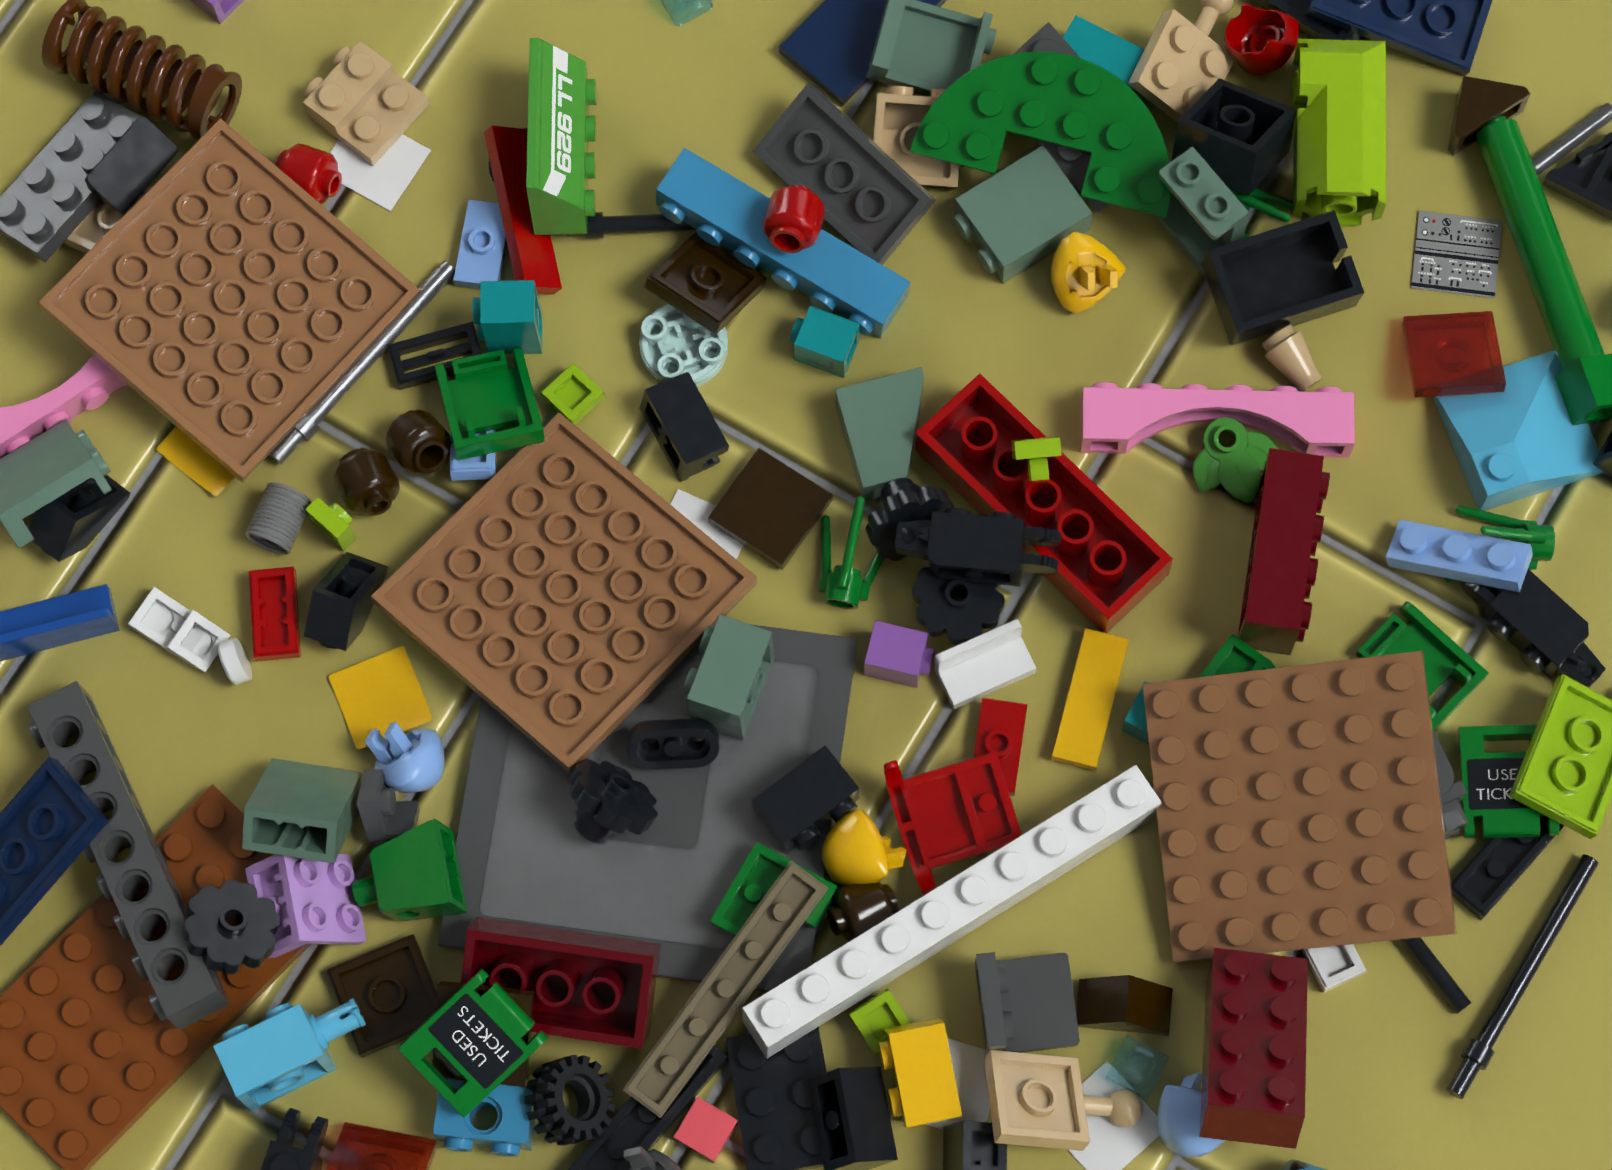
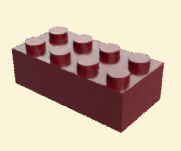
M1269 448L1258 490L1238 630L1239 640L1244 641L1255 650L1291 655L1295 642H1303L1305 630L1309 628L1312 602H1306L1304 599H1309L1311 587L1315 584L1318 568V559L1310 558V556H1315L1317 543H1320L1324 524V516L1316 515V513H1321L1323 499L1326 500L1330 479V473L1322 472L1324 456Z
M476 917L466 931L460 983H466L483 968L489 975L482 984L484 986H491L497 982L503 988L534 991L532 1020L535 1024L531 1032L538 1033L542 1030L548 1035L642 1049L650 1034L661 944Z
M1223 948L1213 949L1206 979L1199 1137L1296 1149L1305 1118L1308 959Z

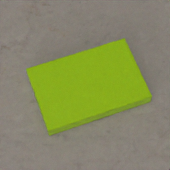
M1562 674L1555 679L1509 796L1589 839L1597 836L1612 798V700Z

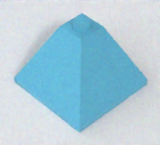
M1555 350L1440 386L1431 391L1479 510L1486 511L1604 473V471L1593 464L1600 451L1589 425H1572L1555 379V376L1562 372Z

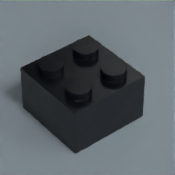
M1219 78L1177 121L1171 161L1193 146L1227 187L1249 196L1289 153L1297 110Z

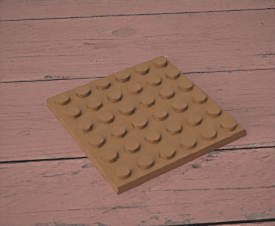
M220 118L39 301V308L243 483L421 290Z
M558 412L543 427L545 442L524 446L371 595V599L374 605L571 774L577 764L582 763L701 642L706 627L708 625L715 627L719 614L726 616L757 585V576Z
M1423 651L1142 684L1154 791L1162 802L1156 808L1173 962L1211 959L1214 948L1270 953L1457 934Z

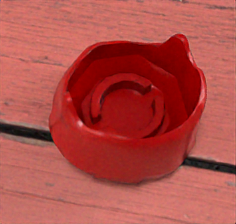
M1242 4L1240 14L1236 18L1230 19L1226 25L1225 46L1244 71L1255 76L1266 75L1281 68L1293 54L1298 39L1299 23L1296 18L1287 13L1273 9H1259L1249 4Z

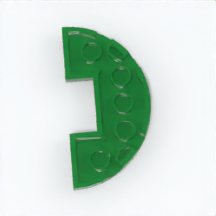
M1022 52L988 61L970 70L950 85L933 103L923 118L910 149V152L913 154L990 174H996L1007 132L1090 153L1091 158L1081 197L1164 219L1167 218L1170 190L1159 178V171L1169 164V159L1162 134L1154 117L1144 102L1120 78L1105 68L1076 56L1057 52Z

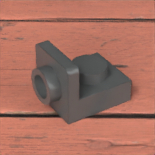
M383 769L364 770L357 807L368 842L389 841L415 828L420 813L418 802L396 801L394 789L388 788L384 783Z

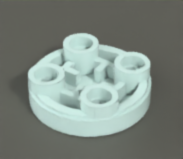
M666 304L646 317L642 322L639 340L641 358L647 371L660 383L689 372L698 387L713 379L725 364L728 354L727 332L724 327L715 335L670 304Z

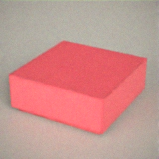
M697 1096L673 1138L715 1163L739 1122Z

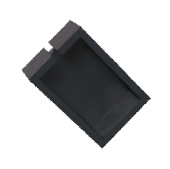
M1335 210L1207 251L1202 267L1231 346L1280 331L1290 324L1292 326L1355 307L1365 292L1352 257L1342 258L1348 246ZM1341 260V262L1335 270L1333 263L1339 262Z

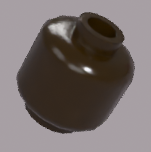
M410 410L401 414L392 422L386 435V445L389 453L405 471L416 476L429 475L439 470L450 456L452 441L448 431L431 413L423 410Z
M366 448L352 450L340 459L334 473V483L346 507L355 514L376 516L386 512L391 507L400 490L399 480L388 459L379 451Z
M880 882L850 884L836 890L832 899V908L827 910V919L833 933L836 936L842 934L850 942L897 913L899 905L893 890L887 884L882 885Z

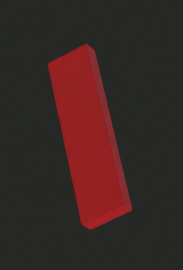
M492 125L484 131L515 281L534 280L538 294H555L562 289L551 235H534L526 189L528 129Z

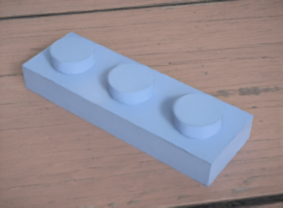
M1399 520L1386 555L1388 567L1520 592L1533 552L1531 544Z

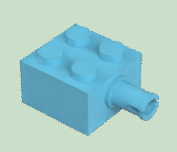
M354 998L318 1017H315L314 1014L310 1015L301 1004L292 1006L291 1003H286L265 1014L267 1020L249 1028L248 1024H243L230 1029L222 1035L223 1041L213 1047L236 1098L251 1111H254L337 1070L328 1050V1042L365 1026L366 1022L360 1014L361 1011Z

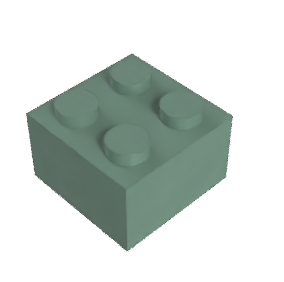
M719 614L715 627L708 625L702 636L699 652H702L703 656L699 668L692 667L683 687V694L687 695L685 706L689 707L691 719H704L712 723L718 732L744 740L775 658L773 636L771 631Z

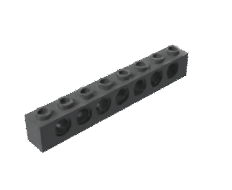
M75 681L30 704L28 709L34 722L29 724L28 727L39 748L46 747L50 758L59 760L102 814L114 809L112 817L108 820L109 822L84 849V853L91 863L97 861L102 875L96 877L99 888L108 902L114 900L119 914L113 917L115 924L125 941L132 940L137 951L136 954L131 956L132 962L142 980L149 979L155 993L149 995V1000L155 1013L161 1021L168 1019L179 1030H182L229 1005L230 1001L216 971L208 969L205 964V955L194 956L187 949V942L182 936L183 925L188 918L186 913L187 907L91 696L78 681ZM80 734L75 744L65 748V744L70 737ZM91 772H97L92 782L81 786L86 775ZM131 848L130 855L124 861L116 863L117 855L123 849ZM149 886L147 895L143 899L133 902L134 894L140 888ZM167 925L166 932L160 939L150 941L151 935L156 928ZM185 965L184 972L178 979L168 981L169 973L174 967Z

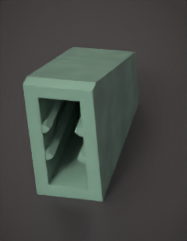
M922 367L835 389L836 407L860 492L865 501L874 499V502L880 503L881 491L886 484L898 478L909 479L915 444V432L918 427L924 391Z

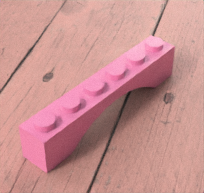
M93 355L80 371L61 386L36 399L14 406L0 407V459L65 419L70 425L71 419L85 410H94L108 400L111 393L123 385H129Z
M1108 382L1096 383L1091 387H1083L1081 399V453L1126 454L1142 441L1164 430L1191 423L1212 422L1218 418L1230 417L1238 420L1243 426L1263 431L1285 442L1297 452L1324 456V458H1350L1355 444L1354 392H1342V389L1337 387H1321L1316 389L1315 392L1297 391L1292 386L1273 387L1270 391H1253L1250 386L1233 385L1225 390H1208L1206 386L1200 384L1184 385L1181 389H1163L1161 385L1154 383L1140 384L1136 388H1118L1116 384Z

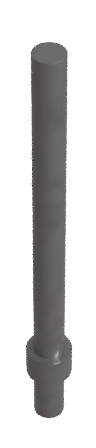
M443 261L419 287L421 290L419 294L269 454L276 463L281 465L303 440L309 442L319 431L320 427L318 424L386 351L388 345L396 340L454 276L455 269L452 265Z

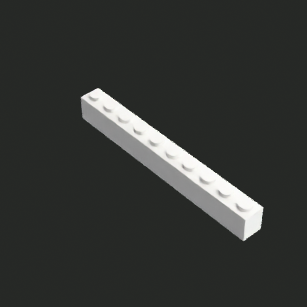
M1137 765L1131 767L742 1008L741 1020L766 1059L1149 822L1156 817V808L1162 804L1161 800Z

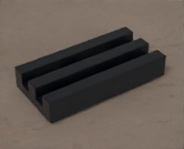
M473 321L388 345L400 390L437 380L434 366L404 373L406 371L471 353L473 355L470 356L482 354ZM469 338V342L430 351L427 354L403 361L400 358L402 355ZM452 362L443 363L447 377L453 376Z

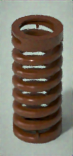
M85 0L66 1L54 15L44 37L42 61L43 65L58 74H69L75 82L89 84L98 93H109L110 97L116 102L129 103L130 107L135 111L149 113L157 122H168L174 130L188 132L196 141L220 118L229 125L239 104L242 80L238 73L225 72L220 64H211L206 68V62L201 55L192 54L186 58L185 50L178 44L170 45L166 49V42L163 37L151 35L146 39V32L141 26L134 25L127 29L126 22L122 17L111 16L107 19V14L103 8L99 6L90 7ZM78 12V22L73 30L68 47L62 53L61 47L64 32L68 24L74 26L75 19L73 15ZM87 62L86 69H83V65ZM107 72L106 78L103 79L102 76ZM127 81L126 88H123L122 85ZM228 86V97L223 109L217 117L212 115L208 117L220 98L223 88ZM147 90L146 97L143 98L142 94ZM167 99L166 107H163L162 104ZM188 107L187 116L183 117L182 113Z

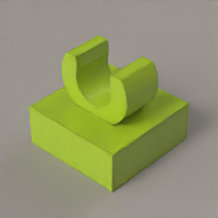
M1060 437L1011 441L1013 459H1027L1029 481L1049 480L1047 457L1062 456Z

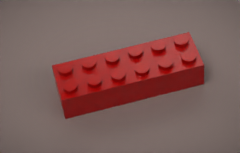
M979 373L915 432V451L982 516L990 517V514L993 512H1007L1017 516V519L1024 520L1025 526L1048 528L1062 533L1060 545L1053 547L1025 545L1024 554L1046 555L1057 559V572L1042 574L1101 632L1108 633L1169 575L1173 558L1062 451V456L1047 457L1049 480L1029 481L1027 459H1013L1011 441L1046 438V436Z

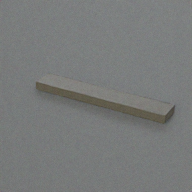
M790 861L623 1088V1091L661 1118L829 888L796 863Z

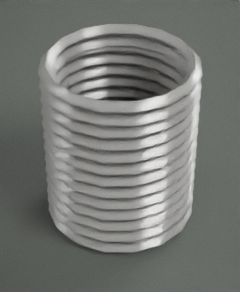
M268 483L260 503H258L259 506L256 508L257 510L251 519L250 526L247 528L246 537L254 544L271 552L283 555L291 553L290 550L294 546L295 538H297L304 518H306L307 512L305 509L312 503L310 498L284 484Z

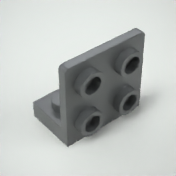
M995 952L976 954L975 971L986 1055L990 1050L1024 1053L1078 1046L1080 1038L1069 958L1066 953L996 960Z

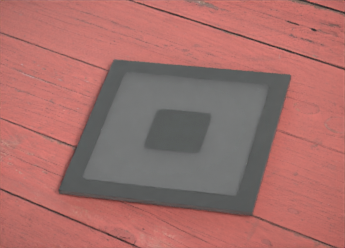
M753 625L772 632L775 658L744 740L718 732L719 753L712 763L704 767L652 770L640 768L632 763L628 757V734L636 724L643 721L691 719L689 707L685 706L687 695L683 694V687L692 667L698 669L702 661L703 653L699 652V643L586 758L599 765L602 761H608L615 766L624 768L631 774L633 780L645 784L657 800L654 809L657 811L658 816L647 831H644L641 835H636L626 830L622 834L617 833L615 837L608 838L604 844H596L585 839L574 826L577 819L576 811L578 806L569 795L572 785L569 783L568 778L571 774L481 697L455 844L467 913L443 917L438 945L440 947L464 950L467 928L476 917L658 943L661 944L657 971L658 977L702 982L734 939L710 924V920L756 841L824 878L825 867L821 860V852L826 836L831 831L832 820L818 830L821 833L820 837L809 847L802 851L795 847L786 854L753 812L751 800L825 745L837 761L841 762L858 639ZM700 736L690 737V739L693 741H701L702 739H704ZM655 738L644 739V741L647 743H655L658 741ZM802 924L755 990L769 992L811 966L816 929L814 930Z

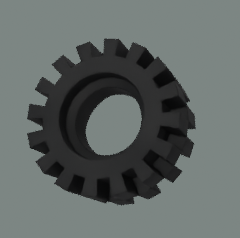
M570 1055L544 1063L542 1067L535 1069L532 1073L536 1079L527 1082L526 1089L533 1091V1094L524 1096L525 1105L532 1104L534 1110L527 1112L529 1121L538 1120L539 1123L533 1129L537 1134L547 1132L544 1140L549 1143L557 1142V1145L565 1146L593 1139L604 1133L602 1128L608 1127L612 1121L606 1114L615 1112L616 1104L608 1103V1098L615 1096L614 1088L606 1089L605 1083L611 1079L607 1073L598 1074L602 1066L597 1061L589 1063L590 1057ZM565 1083L573 1089L577 1098L578 1109L575 1118L569 1114L563 1102V1087Z

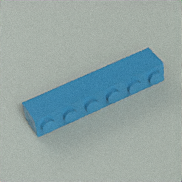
M684 148L656 189V205L667 219L678 224L682 221L697 229V234L707 243L714 246L724 245L734 251V256L744 265L751 268L761 267L771 273L772 279L781 287L793 291L795 288L808 295L810 302L818 309L829 313L835 311L846 319L860 323V334L868 336L871 333L881 339L908 297L909 280L821 229L816 243L808 249L797 253H786L778 250L764 234L762 226L770 198L688 149Z

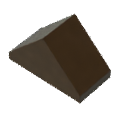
M1463 76L1456 97L1448 151L1454 156L1477 141L1476 134L1482 129L1481 127L1498 116L1512 119L1522 113L1531 93L1524 86Z
M1131 975L1079 979L1076 1010L1078 1027L1169 1036L1173 988Z

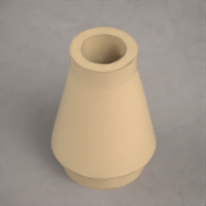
M1291 324L1261 344L1267 352L1264 357L1291 381L1298 391H1306L1322 379L1302 332H1296Z

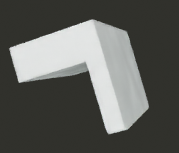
M1018 619L935 656L934 670L953 710L1036 673L1037 668L1021 637L1022 626Z

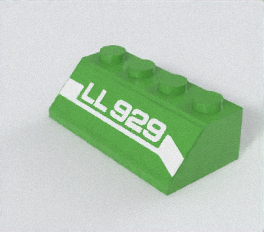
M530 38L526 189L534 235L587 234V216H595L596 213L595 191L588 190V179H596L595 152H588V142H596L595 115H589V105H597L596 79H588L586 61L540 38Z

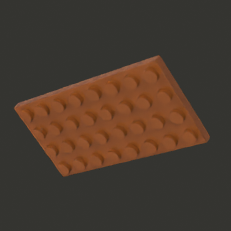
M213 784L156 840L186 907H188L190 899L197 895L201 888L206 885L214 886L220 890L223 883L227 880L248 883L245 868L274 855L242 849L244 813ZM149 886L140 888L134 894L133 902L143 899L148 893ZM102 894L0 996V1107L63 1170H89L311 944H305L276 958H266L258 968H250L242 964L240 970L235 974H228L222 970L216 971L230 1004L179 1030L168 1019L161 1021L155 1013L149 1000V995L155 993L149 979L142 980L131 959V956L137 953L131 939L128 941L124 940L115 924L113 917L119 914L118 908L114 900L108 902ZM167 925L156 928L151 935L150 941L160 939L165 934ZM185 965L174 967L169 973L168 981L178 979L183 974Z

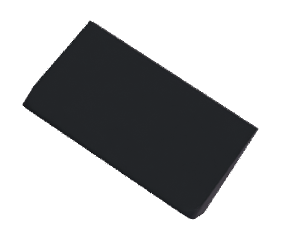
M140 115L87 175L85 182L92 193L123 216L179 152V148L143 115Z

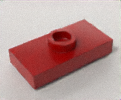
M283 567L249 571L253 658L258 662L301 657L295 568Z
M982 698L974 757L996 751L1009 794L1014 796L1028 704Z

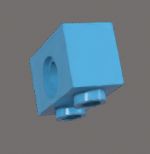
M446 1078L455 1089L465 1081ZM500 1084L464 1118L438 1092L433 1135L438 1141H444V1149L471 1152L473 1145L491 1146L490 1153L518 1157L520 1149L532 1150L535 1119L529 1121L527 1112L534 1110L532 1104L525 1105L524 1096L533 1094V1091L526 1089V1086ZM483 1108H493L498 1114L495 1125L488 1130H478L473 1124L476 1113Z

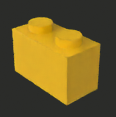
M940 1018L884 1029L886 1041L879 1042L878 1046L884 1071L892 1069L895 1088L887 1089L892 1116H901V1120L906 1128L961 1117L962 1111L945 1023Z

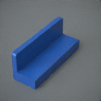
M105 584L0 611V662L120 631L109 586Z

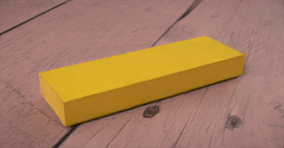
M1085 628L1051 760L1096 771L1129 639Z

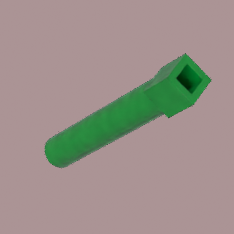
M1498 116L1481 127L1482 129L1476 134V140L1562 372L1555 376L1572 425L1609 421L1612 418V354L1604 353L1518 122L1514 119H1507L1505 116Z

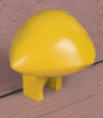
M1074 231L1060 241L1054 253L1051 264V281L1055 294L1063 308L1077 314L1093 307L1113 288H1118V281L1126 271V268L1118 257L1105 245L1089 235Z
M851 810L842 816L826 836L822 846L821 860L830 878L841 888L850 884L880 882L888 875L889 869L903 867L907 850L903 847L889 848L891 839L887 836L881 837L877 826L865 811Z

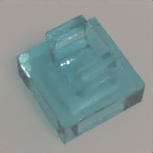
M1127 1035L1105 1079L1123 1089L1133 1091L1141 1099L1147 1101L1169 1057Z

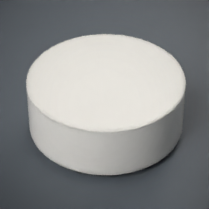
M234 637L220 643L218 646L220 661L230 682L239 685L252 680L251 666L240 641Z

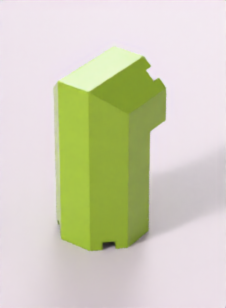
M1297 39L1293 65H1299V69L1295 70V76L1291 80V108L1297 110L1293 129V215L1301 219L1302 213L1305 212L1311 218L1335 210L1341 227L1362 224V216L1372 213V221L1382 218L1386 206V41Z

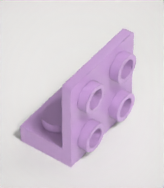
M274 854L245 868L248 883L254 885L257 889V898L271 899L280 917V925L277 933L274 935L276 945L272 955L268 958H276L305 944L359 945L366 942L367 938L361 908L357 904L352 891V883L355 881L351 857L348 854H338L335 863Z

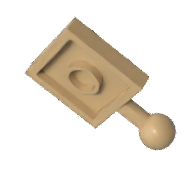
M1200 0L1202 11L1195 25L1175 9L1163 11L1128 84L1177 122L1219 78L1225 80L1234 62V58L1229 52L1208 37L1218 16L1228 13L1233 7L1234 0Z
M990 1050L984 1058L994 1143L1083 1151L1090 1143L1086 1114L1107 1116L1114 1125L1119 1127H1130L1136 1124L1142 1116V1101L1131 1090H1117L1109 1097L1083 1095L1078 1058Z

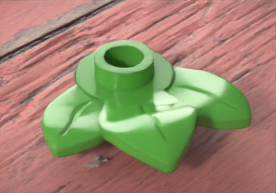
M1230 417L1218 418L1212 421L1204 431V449L1193 463L1195 483L1200 492L1209 491L1221 483L1224 489L1233 497L1242 502L1251 503L1260 487V470H1263L1269 448H1278L1264 433L1246 431L1245 427L1238 420ZM1227 431L1232 434L1234 443L1231 447H1224L1219 443L1218 437L1221 432Z

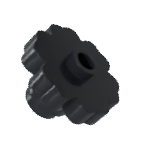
M898 478L883 487L880 500L881 509L872 512L868 516V524L865 530L871 544L875 546L880 557L899 561L905 558L906 555L897 554L895 549L898 522L931 520L932 512L944 513L945 509L955 507L944 489L935 488L931 485L921 488L914 484L911 479Z
M924 567L919 570L917 581L912 587V598L919 604L916 609L917 622L925 628L931 637H938L946 633L947 639L953 645H959L981 635L982 628L996 627L1000 614L1004 609L1005 598L998 591L1000 588L998 584L966 582L958 579H938L930 567ZM957 597H958V598H963L964 600H962V601H955V600H953L952 598H957Z
M585 759L582 763L577 764L568 778L569 783L572 785L569 795L578 806L576 811L577 819L574 826L582 837L593 843L604 844L608 838H613L617 833L622 834L626 830L633 834L641 835L650 828L658 816L657 811L654 809L657 800L650 793L649 788L642 782L633 780L631 774L624 768L615 766L608 761H602L599 765L590 759Z
M236 880L225 881L220 890L211 885L202 887L199 893L193 896L188 903L186 910L188 918L185 920L182 929V936L187 942L189 953L194 956L205 955L206 966L214 971L222 970L228 974H235L240 970L242 964L250 968H258L264 962V959L272 955L276 945L274 935L278 931L280 917L276 912L274 902L269 898H257L258 893L254 885L240 883Z

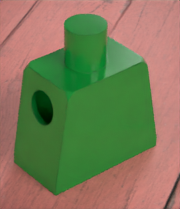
M436 819L427 821L373 848L370 853L373 875L355 880L352 883L353 895L360 907L378 903L381 913L395 921L403 922L467 913L453 830Z

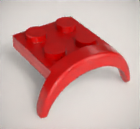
M996 751L903 779L896 760L884 764L885 780L896 821L916 881L924 895L936 888L931 871L932 868L1004 847L1022 835Z

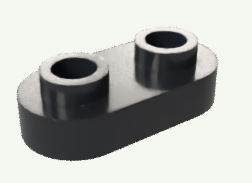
M704 719L643 721L636 724L630 730L627 738V754L629 759L636 766L643 769L704 767L712 763L719 753L718 730L712 723ZM700 736L704 739H702L701 741H693L690 739V737ZM655 738L658 741L655 743H647L644 741V739Z

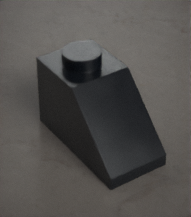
M106 474L104 478L112 490L103 494L95 480L89 478L35 511L28 528L34 537L32 542L38 545L47 555L60 562L87 548L126 503L131 493Z
M346 552L312 591L304 637L318 641L327 648L346 651L363 631L374 605L371 595L382 586L388 566Z

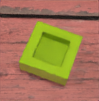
M574 363L541 392L543 399L557 413L560 412L575 426L605 399L604 392Z
M317 497L305 509L312 524L343 552L356 540L350 527L353 519L337 503L333 502L328 506Z
M888 988L848 1013L874 1054L879 1052L878 1043L886 1041L884 1029L910 1024V1021Z

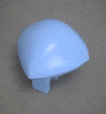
M394 722L388 726L384 734L386 738L382 737L377 728L372 729L368 734L365 742L377 758L373 770L383 769L384 783L388 788H393L395 791L403 793L428 791L441 780L445 761L442 741L437 731L432 729H414L405 735L397 722Z
M1199 1072L1184 1077L1180 1086L1166 1085L1158 1108V1133L1163 1145L1185 1158L1202 1157L1225 1142V1140L1199 1137L1201 1113L1200 1082L1202 1081V1075Z

